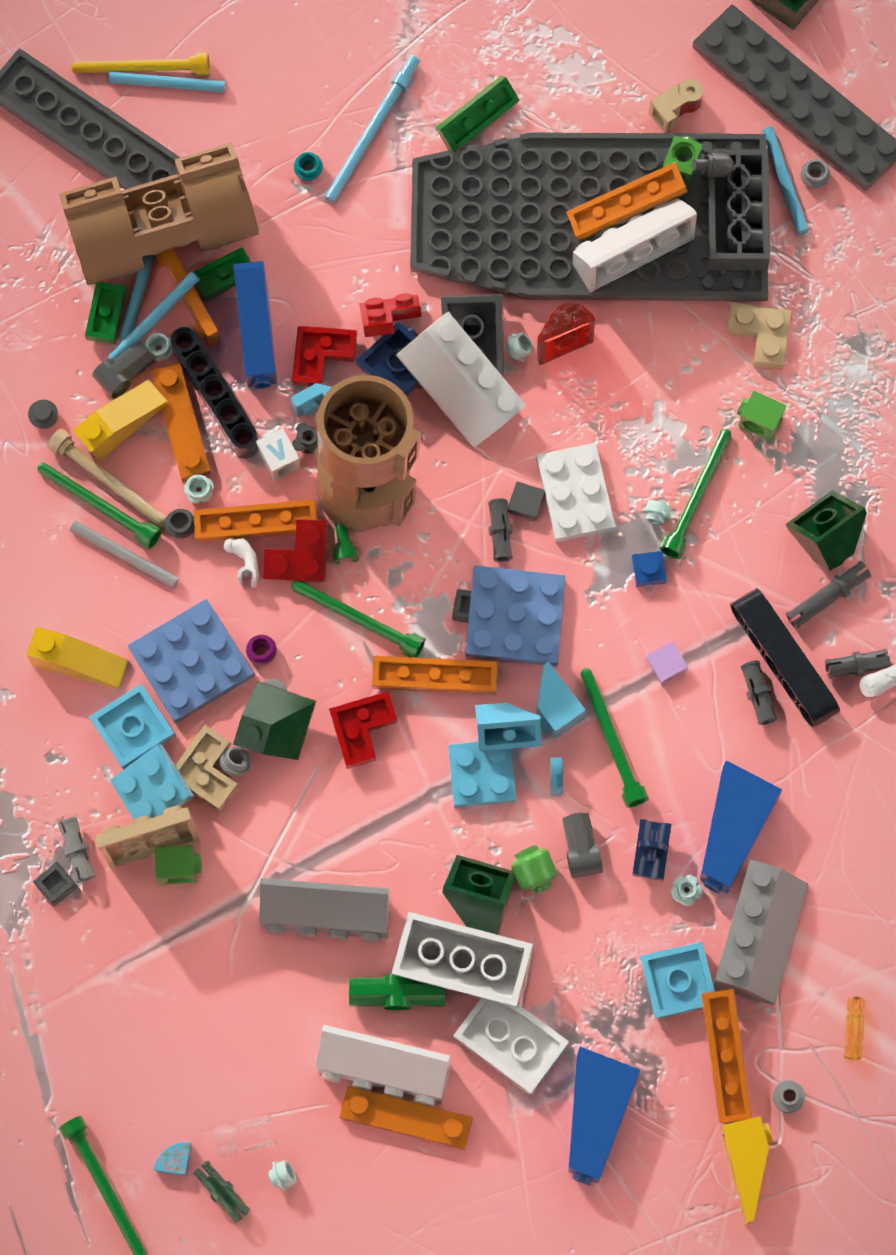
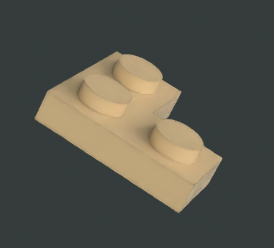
M732 302L727 334L757 338L753 366L783 370L791 310Z
M204 725L175 766L193 794L218 811H221L238 788L236 782L215 769L222 753L229 749L231 742L207 725Z

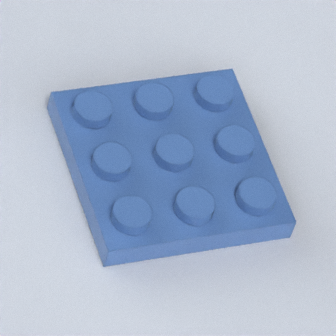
M474 565L465 657L544 665L550 662L552 666L557 667L566 575Z
M207 598L127 645L175 724L255 677Z

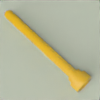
M196 52V55H191L188 59L73 62L71 70L74 73L191 70V73H196L197 76H209L210 57L209 52Z

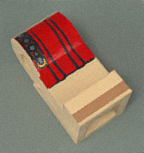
M686 79L650 101L648 114L664 133H669L675 129L677 118L685 113H693L700 108L704 93L702 84L695 79Z

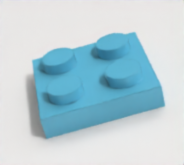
M142 683L89 716L91 722L123 770L157 744L163 745L176 736Z
M478 742L448 745L454 808L516 802L511 749L479 751Z
M159 744L110 780L133 819L146 815L151 816V818L163 815L165 809L173 806H182L194 797L165 748Z
M703 942L640 956L655 1020L701 1010L703 1008L700 993L715 991Z

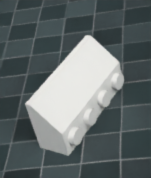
M679 198L670 202L666 201L655 206L653 211L645 215L638 214L632 217L626 225L618 229L614 227L605 231L599 239L580 244L573 251V266L591 293L693 240L697 213Z
M449 312L438 318L396 354L473 448L502 427L526 406Z
M408 911L392 975L517 1007L529 967L533 944Z
M323 1024L315 1068L317 1072L322 1073L321 1078L339 1083L340 1079L343 1078L353 1081L352 1086L360 1089L371 1090L372 1086L383 1088L386 1095L402 1098L403 1094L415 1096V1102L434 1106V1102L442 1103L451 1068L450 1055Z

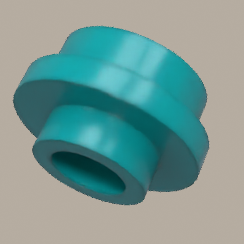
M304 152L294 161V172L301 180H315L323 171L321 158L312 152ZM307 165L314 167L309 171L303 169Z

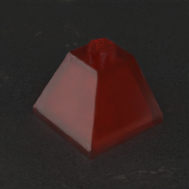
M580 301L572 304L570 302L563 303L550 314L537 339V362L539 366L594 342L595 317Z

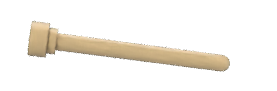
M59 429L53 434L47 444L48 449L56 455L69 456L159 527L165 526V515L75 447V442L70 434L63 429Z

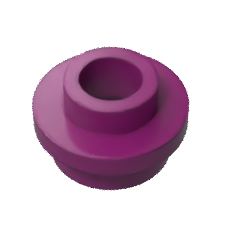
M263 634L252 637L246 645L248 659L256 665L269 664L277 654L275 641ZM261 646L266 647L267 652L264 655H258L256 653L257 648Z

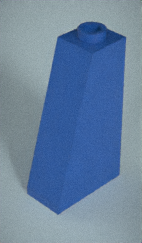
M264 262L233 264L247 386L265 389L273 384H277L269 291Z
M727 760L721 771L700 874V880L704 881L703 885L718 894L721 891L728 894L782 792L781 788Z
M581 1046L579 1047L576 1061L568 1172L573 1173V1180L590 1186L592 1181L595 1183L600 1181L641 1070Z

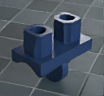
M640 819L632 876L664 880L671 823H658Z

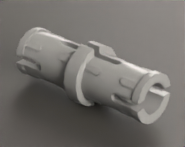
M70 817L58 822L57 824L66 847L64 853L66 857H69L76 883L95 878L96 875L88 855L89 846L87 842H84L77 817Z

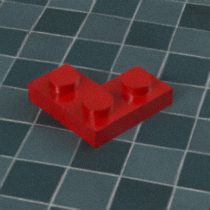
M403 293L395 296V298L382 299L375 297L359 303L364 337L394 333L393 321L422 317L418 295Z
M298 326L292 386L310 387L316 383L323 385L325 360L355 362L357 330Z
M296 519L295 549L264 548L263 579L325 582L328 520Z
M389 691L329 708L346 768L350 769L377 761L369 731L398 723Z

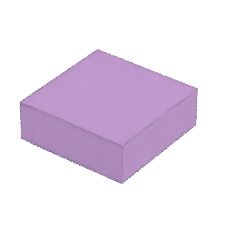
M673 641L646 655L645 658L660 684L688 670L687 664Z

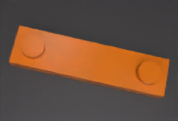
M674 162L568 210L566 213L575 236L580 241L688 192L678 166Z
M172 248L154 255L159 267H166L176 286L187 276ZM192 287L182 298L196 321L193 324V328L201 341L205 339L209 347L212 348L221 343L219 333L195 288Z
M180 362L151 370L156 389L168 401V404L162 408L182 482H186L193 475H211Z
M315 499L194 510L195 539L199 543L221 541L230 537L242 539V537L255 538L296 534V519L317 520Z
M374 656L372 689L496 695L498 661Z
M734 989L700 993L719 1123L751 1119L752 1113Z
M347 1086L339 1117L342 1120L462 1150L466 1149L473 1121L471 1116Z

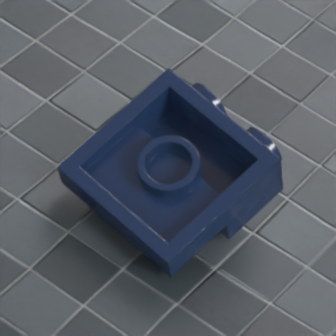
M400 321L394 325V333L383 335L356 359V365L366 375L378 376L392 382L406 396L417 387L419 389L422 388L420 383L396 356V354L419 336L412 327L408 326L406 328Z

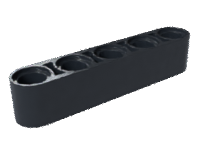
M189 327L177 328L173 331L170 340L177 361L180 362L182 369L234 453L240 458L248 459L253 457L258 452L256 444L258 436L255 427L196 332ZM182 342H192V345L188 348L179 347ZM198 365L207 366L203 372L193 371ZM213 389L222 390L218 396L208 395ZM227 413L237 414L233 420L223 419V416ZM242 437L252 438L251 442L246 445L237 443Z
M755 588L730 603L731 611L805 721L812 728H815L839 713L840 707L835 697L764 594L758 588Z

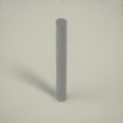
M76 520L72 523L70 527L71 532L173 589L178 584L179 578L84 524Z

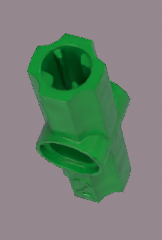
M392 974L384 975L383 978H349V1006L383 1007L386 1010H409L412 1007H446V989Z

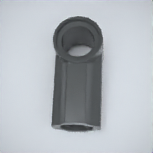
M137 341L114 360L107 359L99 364L93 371L92 377L112 399H116L130 388L133 379L155 363V359L148 348L140 341Z
M580 812L563 817L562 822L568 847L566 854L571 878L603 873L601 855L598 845L595 846L589 813Z

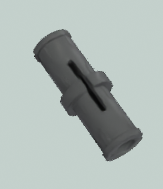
M504 498L492 499L488 502L491 521L488 532L492 536L493 560L495 562H508L513 559L510 540L513 528L509 524L508 500Z
M882 649L867 653L855 651L850 656L825 659V670L829 672L827 677L831 679L850 674L862 676L867 671L889 668L891 662L890 656L887 655L888 650Z
M754 660L742 664L740 668L748 688L746 695L748 700H752L758 725L775 722L778 718L770 698L772 691L770 686L766 685L760 661Z

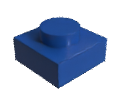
M662 551L632 555L636 587L666 584L667 578Z

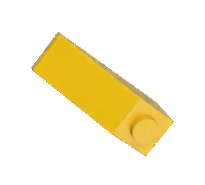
M147 380L93 412L72 431L87 449L101 461L167 405L168 401Z
M37 626L26 654L33 666L119 690L129 660L69 635Z
M761 1116L726 1124L720 1129L745 1225L752 1224L755 1219L769 1151L768 1143H772L768 1123H762Z

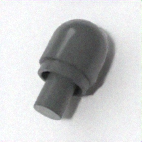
M710 153L705 155L704 159L692 160V170L703 171L704 175L709 177H726L731 174L734 168L732 158L723 153Z

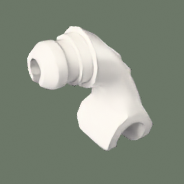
M231 537L226 539L224 550L227 553L238 555L239 558L245 561V566L240 568L237 574L240 585L243 584L246 577H253L251 587H256L259 582V570L255 551L243 537L242 539Z
M896 664L863 677L859 683L862 694L866 697L881 696L886 690L896 686Z

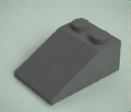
M503 294L443 295L441 297L442 315L447 312L452 315L504 378Z

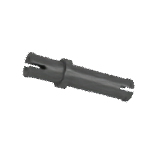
M859 561L842 575L832 577L831 583L785 613L788 621L800 614V617L790 624L795 629H798L802 624L840 597L846 598L851 594L850 590L866 579L871 578L869 569L857 576L856 574L866 567L862 561Z

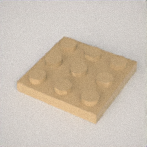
M181 806L167 808L163 811V815L151 818L149 815L138 817L132 821L131 825L120 828L119 825L106 827L101 830L102 834L95 836L98 849L110 869L155 855V847L185 846L201 841L188 807L182 808Z

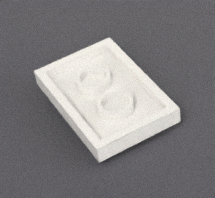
M596 443L536 455L555 543L615 531V523Z
M483 998L479 1000L453 1035L454 1039L530 1095H532L569 1044L568 1040L519 1004H517V1007Z

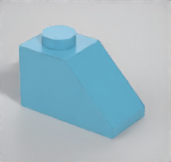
M547 662L543 666L537 715L540 716L541 730L545 734L550 732L553 738L556 739L585 719L586 710L550 662Z
M509 703L475 705L479 751L542 746L539 715Z

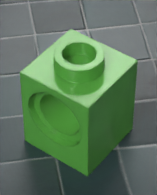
M674 136L663 167L676 162L683 181L688 188H690L696 171L692 170V160L701 159L703 144L698 143L691 137L681 138ZM683 156L689 158L690 160L687 162H681L677 160V158Z
M753 391L749 400L744 398L738 408L737 415L741 416L738 427L768 441H772L784 418L787 405Z
M193 845L155 847V873L158 884L197 883V873H202L201 854H196Z

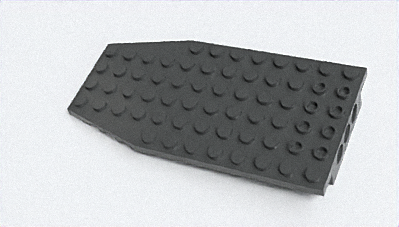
M529 132L520 134L519 138L510 140L502 138L494 140L492 144L478 147L475 144L466 146L464 150L455 152L448 150L416 157L412 160L411 272L529 300L768 301L770 232L766 134ZM674 136L681 138L691 137L698 143L703 144L701 159H704V156L710 153H723L732 158L734 168L731 174L720 178L705 176L703 171H696L690 188L686 187L688 192L669 200L670 202L679 198L696 211L697 217L693 240L591 293L589 292L573 266V251L583 242H593L599 239L605 231L615 227L618 229L626 225L631 218L578 241L566 211L663 168ZM683 156L677 158V160L681 162H687L690 160L689 158ZM653 207V208H651V209H649V210H647V211H644V212H642V213H640V214L645 215V214H647V213L653 211V209H654L655 207Z

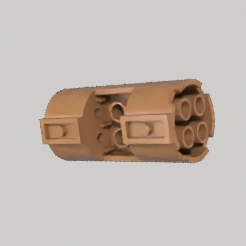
M232 142L174 159L177 170L176 175L121 191L117 177H113L59 193L87 286L124 275L129 276L144 270L143 256L157 255L163 250L176 246H187L198 240L201 251L204 252L216 250L221 246L259 235L250 195L247 191Z
M358 375L346 378L335 384L326 393L314 416L317 434V447L314 452L317 469V491L322 509L332 521L353 531L365 532V529L385 527L391 522L400 526L414 504L417 479L409 474L419 457L421 432L413 428L414 416L411 404L399 387L384 378L372 375Z

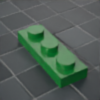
M501 75L436 126L435 129L447 149L455 152L518 103L520 99L507 77Z

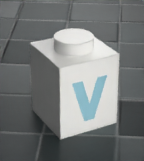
M283 428L278 431H267L256 441L258 452L274 482L301 469L299 457Z

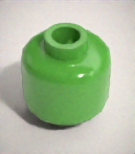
M536 844L514 854L515 860L511 863V869L522 890L533 889L534 893L538 894L552 887L550 881L556 877L557 869L547 849L538 848Z

